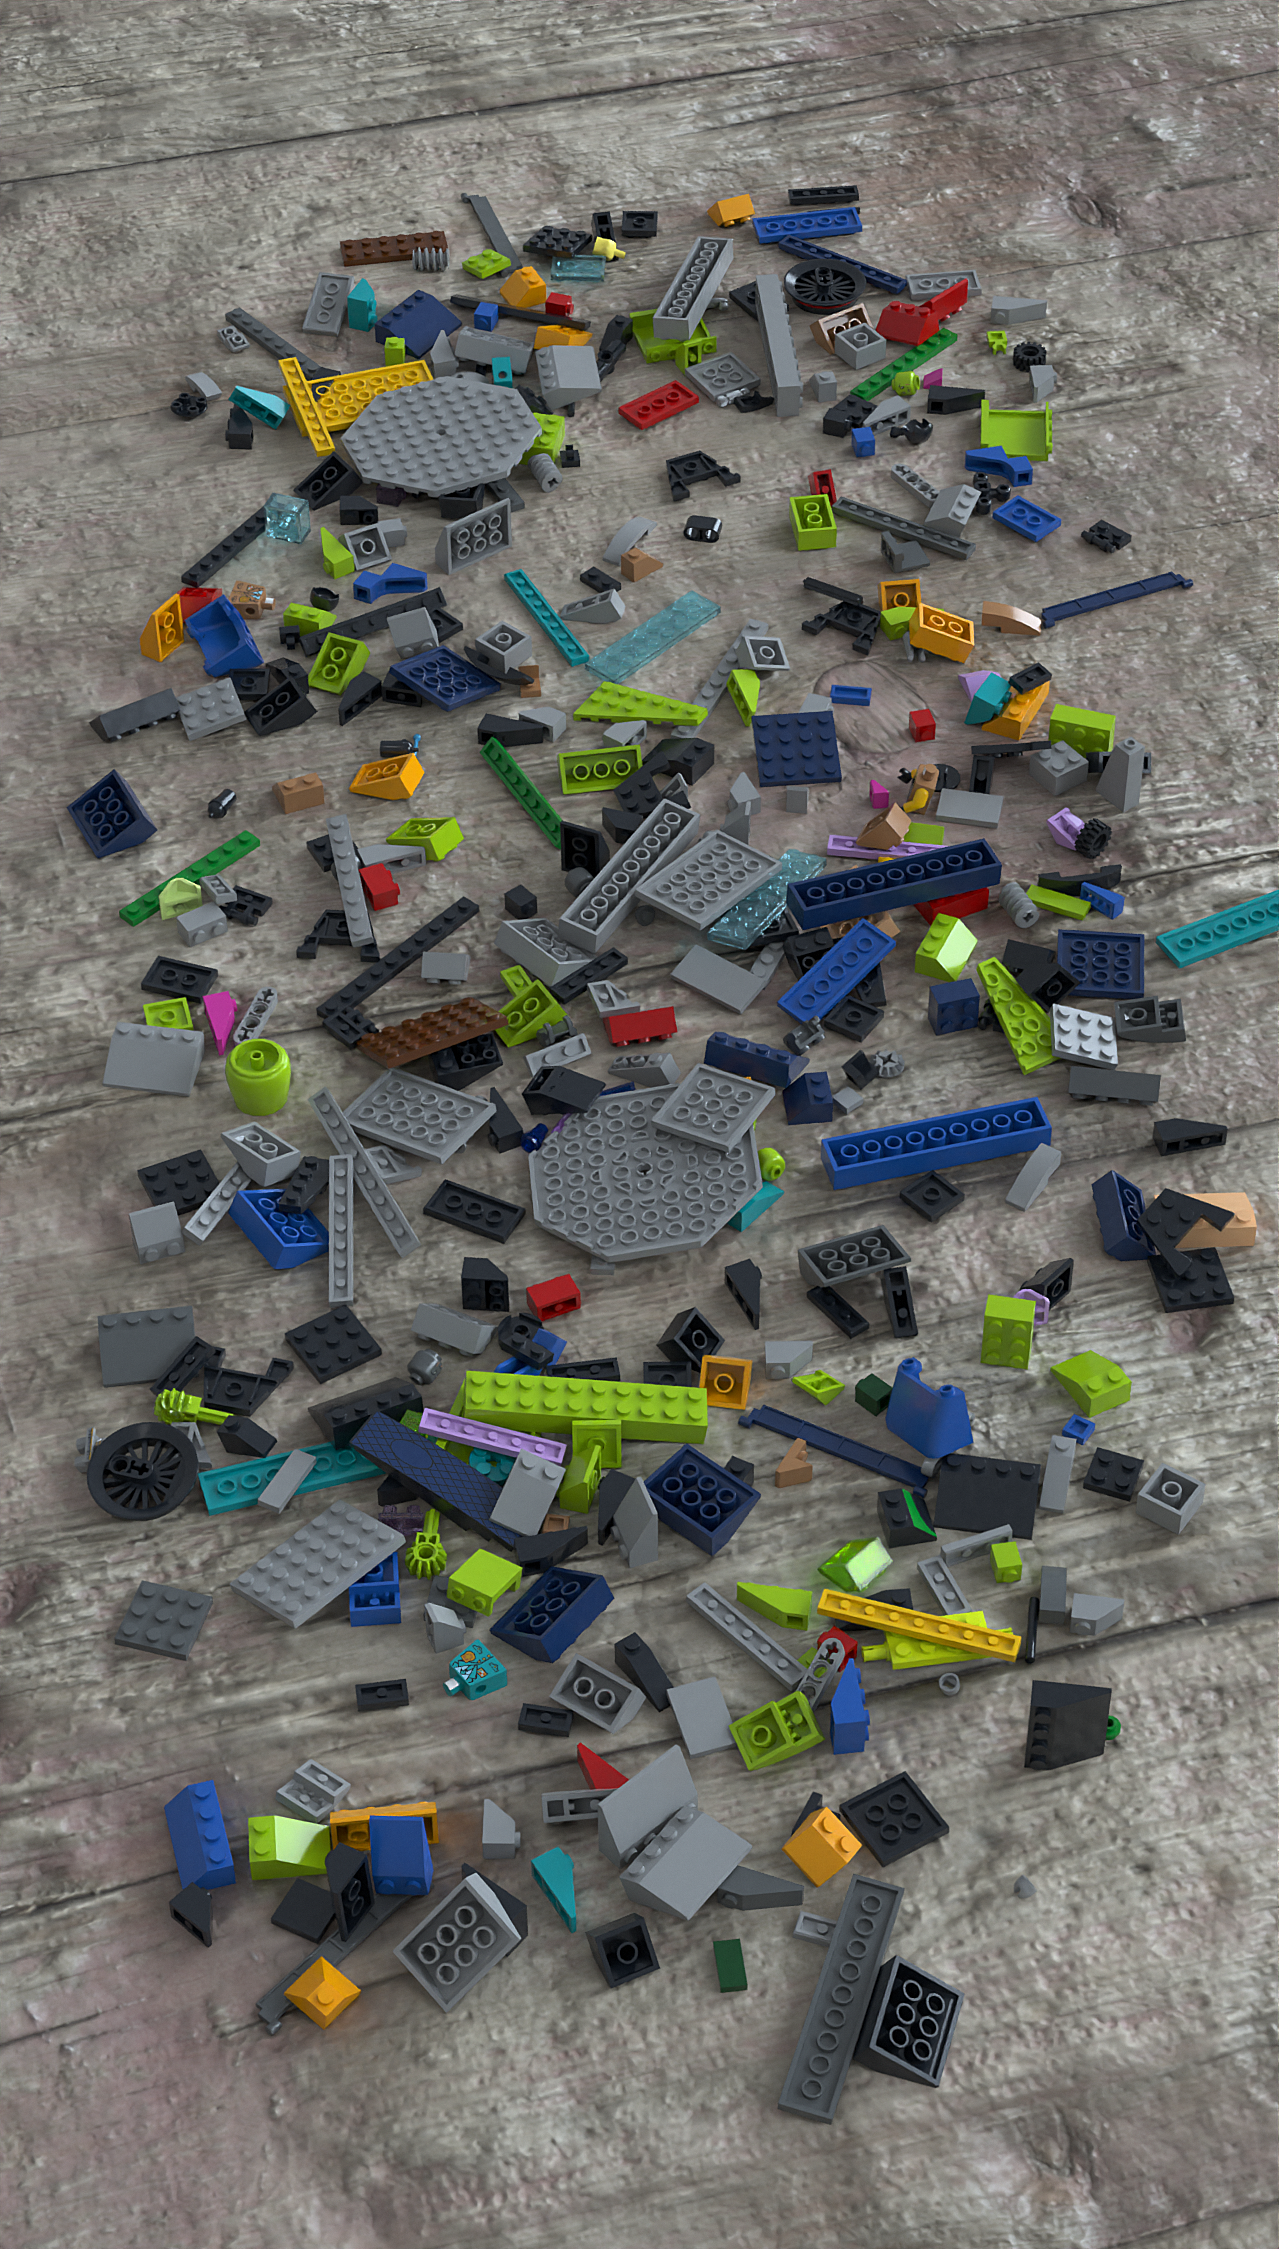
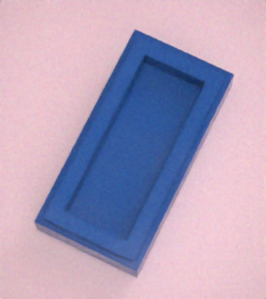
M832 685L830 698H832V703L870 706L872 688Z

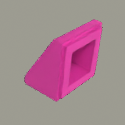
M943 368L924 375L923 389H930V385L942 386Z
M871 780L869 797L872 808H887L889 806V792L875 780Z

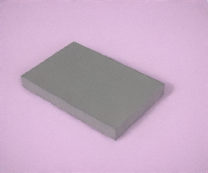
M942 788L936 812V821L998 828L1004 796Z
M716 1677L666 1689L667 1698L690 1759L738 1747L728 1726L733 1722Z

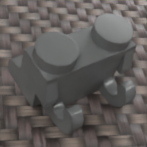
M568 1015L563 1016V1021H559L557 1025L543 1024V1028L539 1029L536 1033L540 1045L546 1048L551 1046L550 1044L555 1043L556 1039L567 1035L570 1037L578 1035L577 1029L573 1027V1022Z
M816 1015L811 1020H806L783 1038L784 1044L795 1054L798 1053L801 1056L810 1049L808 1046L810 1043L813 1042L816 1045L825 1038L823 1034L825 1032L819 1025V1017Z

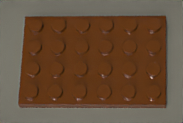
M467 997L462 999L461 1003L442 1006L441 1010L436 1012H425L420 1018L406 1019L401 1022V1025L385 1027L379 1033L365 1034L361 1037L362 1040L357 1042L356 1047L357 1050L390 1069L509 1025L507 1016L473 997Z

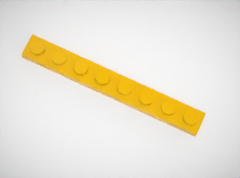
M297 358L278 360L280 371L316 456L330 455L335 451L334 444Z
M825 1588L817 1607V1614L1014 1663L1021 1644V1636Z

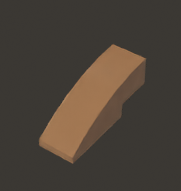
M983 601L981 626L1001 627V633L1040 636L1041 620L1010 605Z

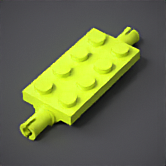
M983 1611L939 1616L987 1628ZM1011 1627L996 1630L1008 1634H1013ZM884 1630L885 1641L883 1644L861 1646L863 1662L886 1659V1661L891 1662L893 1670L991 1658L990 1656Z

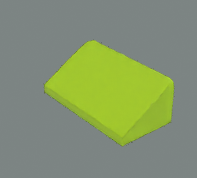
M911 822L908 827L909 831L903 837V842L943 845L945 828L943 826Z

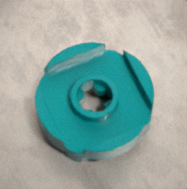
M474 1447L470 1453L468 1465L499 1486H502L507 1480L516 1457ZM496 1461L497 1465L496 1467H492L491 1463L487 1462Z

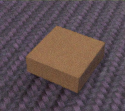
M546 1514L542 1534L569 1529L570 1516Z

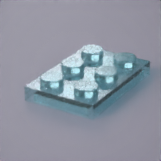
M576 255L573 259L553 256L551 280L604 282L606 256Z

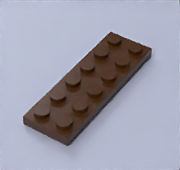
M444 231L340 241L344 267L412 260L413 249L417 253L418 247H420L422 253H424L425 248L428 249L429 253H431L432 248L435 249L436 253H438L439 248L442 249L443 253L448 248Z

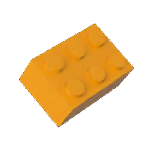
M922 603L917 605L909 620L910 644L917 648L931 651L936 655L948 657L953 661L965 663L974 647L973 622Z

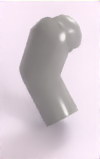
M712 298L706 309L719 307L721 311L727 310L729 307L728 301L725 298Z

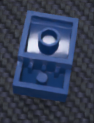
M393 1552L349 1587L351 1627L401 1623L397 1552Z

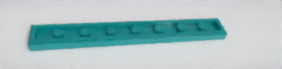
M519 569L504 574L506 583L571 667L589 662L590 656L524 571Z

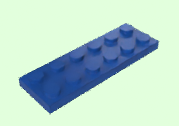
M855 207L752 218V225L758 241L765 244L781 241L788 235L803 240L812 237L820 238L822 236L862 232V224Z
M862 918L777 1001V1007L800 1024L806 1020H811L816 1015L822 1020L896 946V941Z

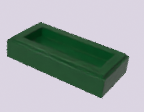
M740 1938L713 1941L720 1993L748 1990Z

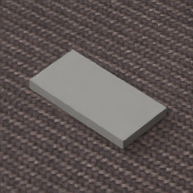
M976 270L905 275L911 301L931 299L965 278L968 280L967 296L982 295Z
M319 272L302 327L303 333L338 337L347 307V297L351 293L355 281L354 276Z
M696 944L670 974L671 979L740 1015L766 985L764 979Z

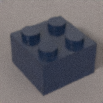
M971 978L929 987L928 1020L936 1036L978 1027L980 995Z

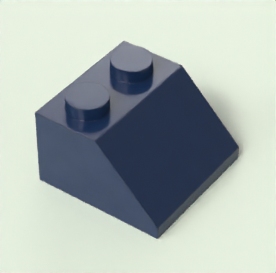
M827 1071L804 1073L782 1090L788 1125L832 1122L833 1100Z

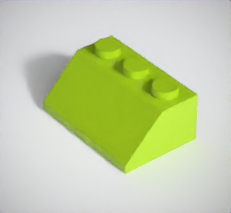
M938 913L916 952L915 973L947 982L957 981L978 940L959 918Z

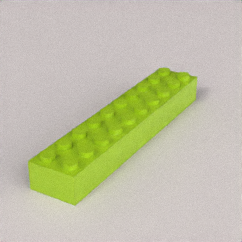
M466 1370L463 1393V1418L515 1431L572 1435V1420H621V1438L704 1444L708 1428L707 1388Z

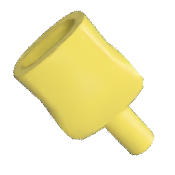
M597 236L592 254L610 261L614 256L624 259L626 252L617 250L614 241Z

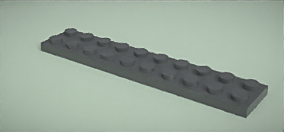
M853 1873L778 2102L779 2110L829 2125L832 2124L905 1888Z

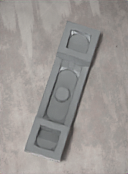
M635 517L628 521L609 544L603 556V561L620 567L621 555L628 552L643 534L649 535L657 526V522L643 517Z

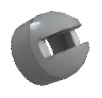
M946 1673L941 1676L939 1686L945 1695L951 1696L959 1691L960 1681L957 1675ZM947 1683L949 1686L952 1687V1689L945 1686L944 1684Z
M1024 1874L1014 1883V1892H1019V1898H1028L1037 1892V1889Z

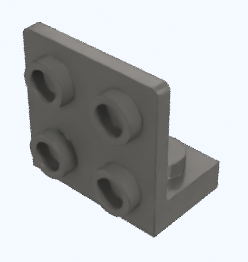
M889 531L881 532V553L894 573L930 566L929 559L917 541L897 544L896 539L892 537Z

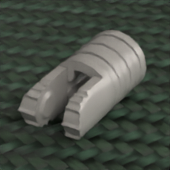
M909 631L903 635V643L908 662H912L915 656H918L919 662H924V649L910 644Z

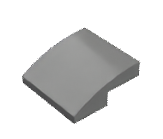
M310 1759L294 1771L293 1779L276 1791L275 1799L311 1823L317 1824L342 1800L349 1791L351 1784Z

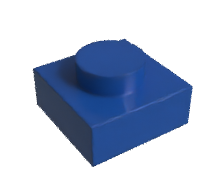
M1074 1414L1062 1429V1436L1077 1439L1076 1443L1084 1445L1094 1432L1095 1423Z

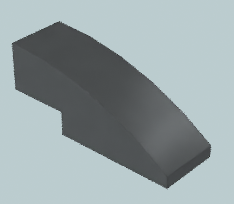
M1042 1566L1039 1622L1064 1624L1067 1568Z

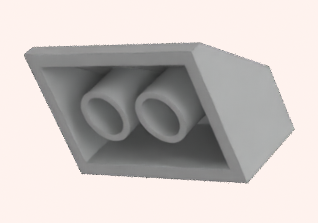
M965 484L941 489L923 525L960 538L981 492Z
M419 1303L411 1331L418 1333L417 1337L427 1341H431V1338L438 1340V1345L452 1349V1346L460 1349L459 1353L472 1357L473 1354L483 1353L498 1331V1326L437 1303Z
M577 1653L549 1696L551 1699L612 1734L633 1720L646 1699V1696L639 1688Z

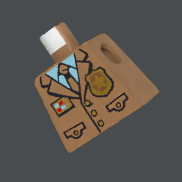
M237 580L228 599L243 619H260L264 609L274 610L276 604L275 599L266 598V589L263 586Z

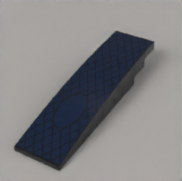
M375 1410L349 1441L348 1445L463 1530L467 1531L470 1528L488 1542L493 1538L510 1552L514 1550V1539L523 1537L489 1521L503 1489L501 1486L435 1443L385 1414Z

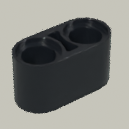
M692 515L687 519L683 534L686 539L691 541L715 543L719 539L723 525L719 519L714 517Z

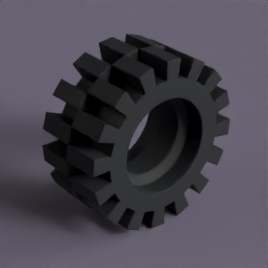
M1030 342L1018 344L1013 351V366L1016 369L1020 368L1022 372L1026 370V373H1029L1030 366L1045 365L1047 352L1045 347H1042L1041 344L1036 345V342H1033V344H1030Z
M1096 818L1089 820L1088 824L1085 823L1084 828L1080 829L1081 833L1077 834L1076 838L1078 840L1075 841L1076 845L1074 846L1076 851L1089 859H1095L1096 856H1100V852L1105 850L1104 847L1108 846V841L1111 840V827Z

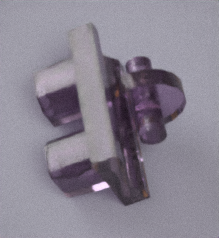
M385 1505L382 1513L378 1514V1521L404 1536H413L417 1532L423 1533L424 1518L419 1505H409L406 1513H397V1507Z

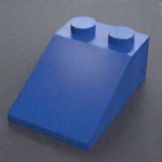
M370 1815L372 1877L376 1893L428 1895L434 1869L423 1817Z

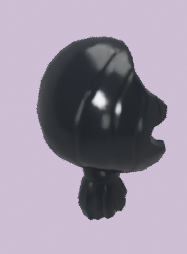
M925 418L922 419V423L913 419L902 428L892 427L890 437L905 436L911 443L921 444L926 442L932 435L933 425Z

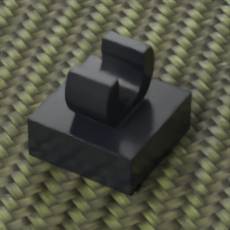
M573 444L565 445L566 451H560L561 467H580L579 451L573 450Z
M299 625L279 627L280 643L287 644V650H295V643H299L298 638L300 637Z

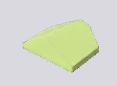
M184 878L171 880L158 896L162 920L180 916L203 906L200 886Z

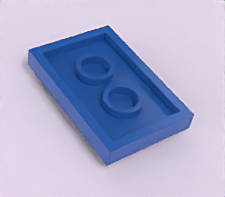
M1018 495L993 511L992 516L993 519L1034 542L1039 541L1060 527L1062 520Z

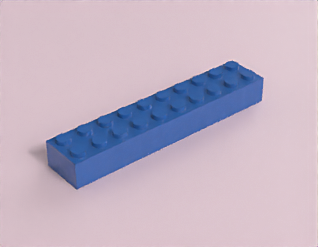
M1038 1097L821 1139V1161L833 1189L837 1190L1036 1150L1041 1143L1050 1146L1052 1127Z

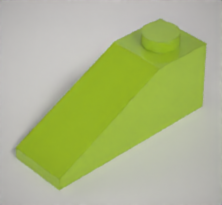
M324 527L320 528L324 571L334 579L355 572L354 556Z
M753 669L732 670L726 685L745 726L749 727L751 717L756 712L760 680Z

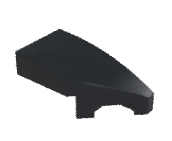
M754 391L753 397H735L733 404L741 413H747L773 404L774 398L771 396L762 397L759 394L760 392Z

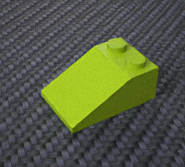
M328 632L308 676L309 687L341 695L347 689L349 682L360 674L367 662L370 651L364 642Z
M455 817L411 818L385 840L390 845L424 847L426 860L438 862L444 859L449 851L456 849L464 837Z
M537 979L498 1011L507 1016L509 1025L495 1029V1031L510 1048L536 1038V1033L539 1029L543 1028V1024L557 1025L559 1021H563L562 1017L567 1014L545 986Z
M1092 1350L1050 1367V1371L1089 1418L1130 1401L1132 1381L1118 1365Z
M275 1815L248 1818L249 1860L252 1880L327 1874L325 1858L331 1851L329 1826Z

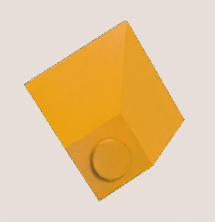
M321 1956L284 1992V1996L324 2030L361 1993V1990Z

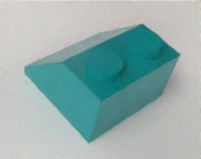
M362 278L347 297L349 328L369 332L378 320L375 310L377 302L373 289L367 280Z
M991 672L975 693L964 723L970 725L990 721L995 714L999 715L1003 708V703L1007 704L1012 695V692H1010L1011 685L1008 681Z

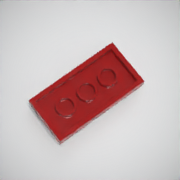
M674 380L618 407V414L640 430H643L699 403V396Z

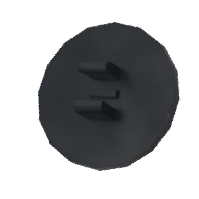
M933 764L939 770L934 792L941 793L942 788L954 790L960 784L958 770L946 764Z

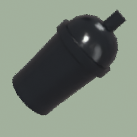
M406 739L380 742L381 757L393 758L419 752V748H414L413 744Z
M224 789L216 798L208 803V817L223 818L230 807L236 802V794L230 789Z

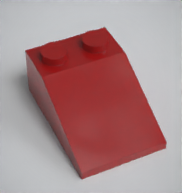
M183 587L177 594L180 597L182 623H186L185 619L222 595V588Z

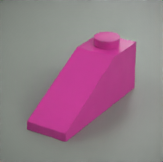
M229 991L203 996L205 1015L219 1056L224 1055L235 1022L234 1012H237L236 1001L231 999Z

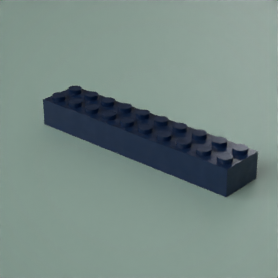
M985 838L789 883L787 885L786 904L801 929L807 930L1000 884L1002 864Z

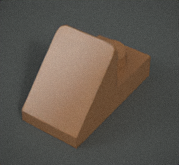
M539 665L519 666L518 671L534 679L533 684L519 685L521 698L541 697Z
M797 1438L776 1469L775 1487L783 1488L812 1480L813 1466L806 1462L808 1452H806L805 1440Z

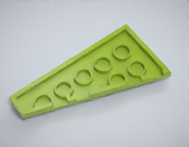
M604 681L573 713L574 721H581L582 718H591V721L599 722L600 719H610L611 722L616 723L645 720L653 721V724H661L663 721L672 722L674 725L698 726L708 716L707 708Z
M996 957L979 963L976 971L1023 1075H1027L1061 1059L1060 1057L1052 1056L1050 1017L1025 993Z

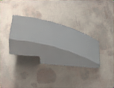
M1041 1143L1018 1175L1005 1199V1203L1025 1212L1048 1185V1178L1060 1165L1061 1151Z

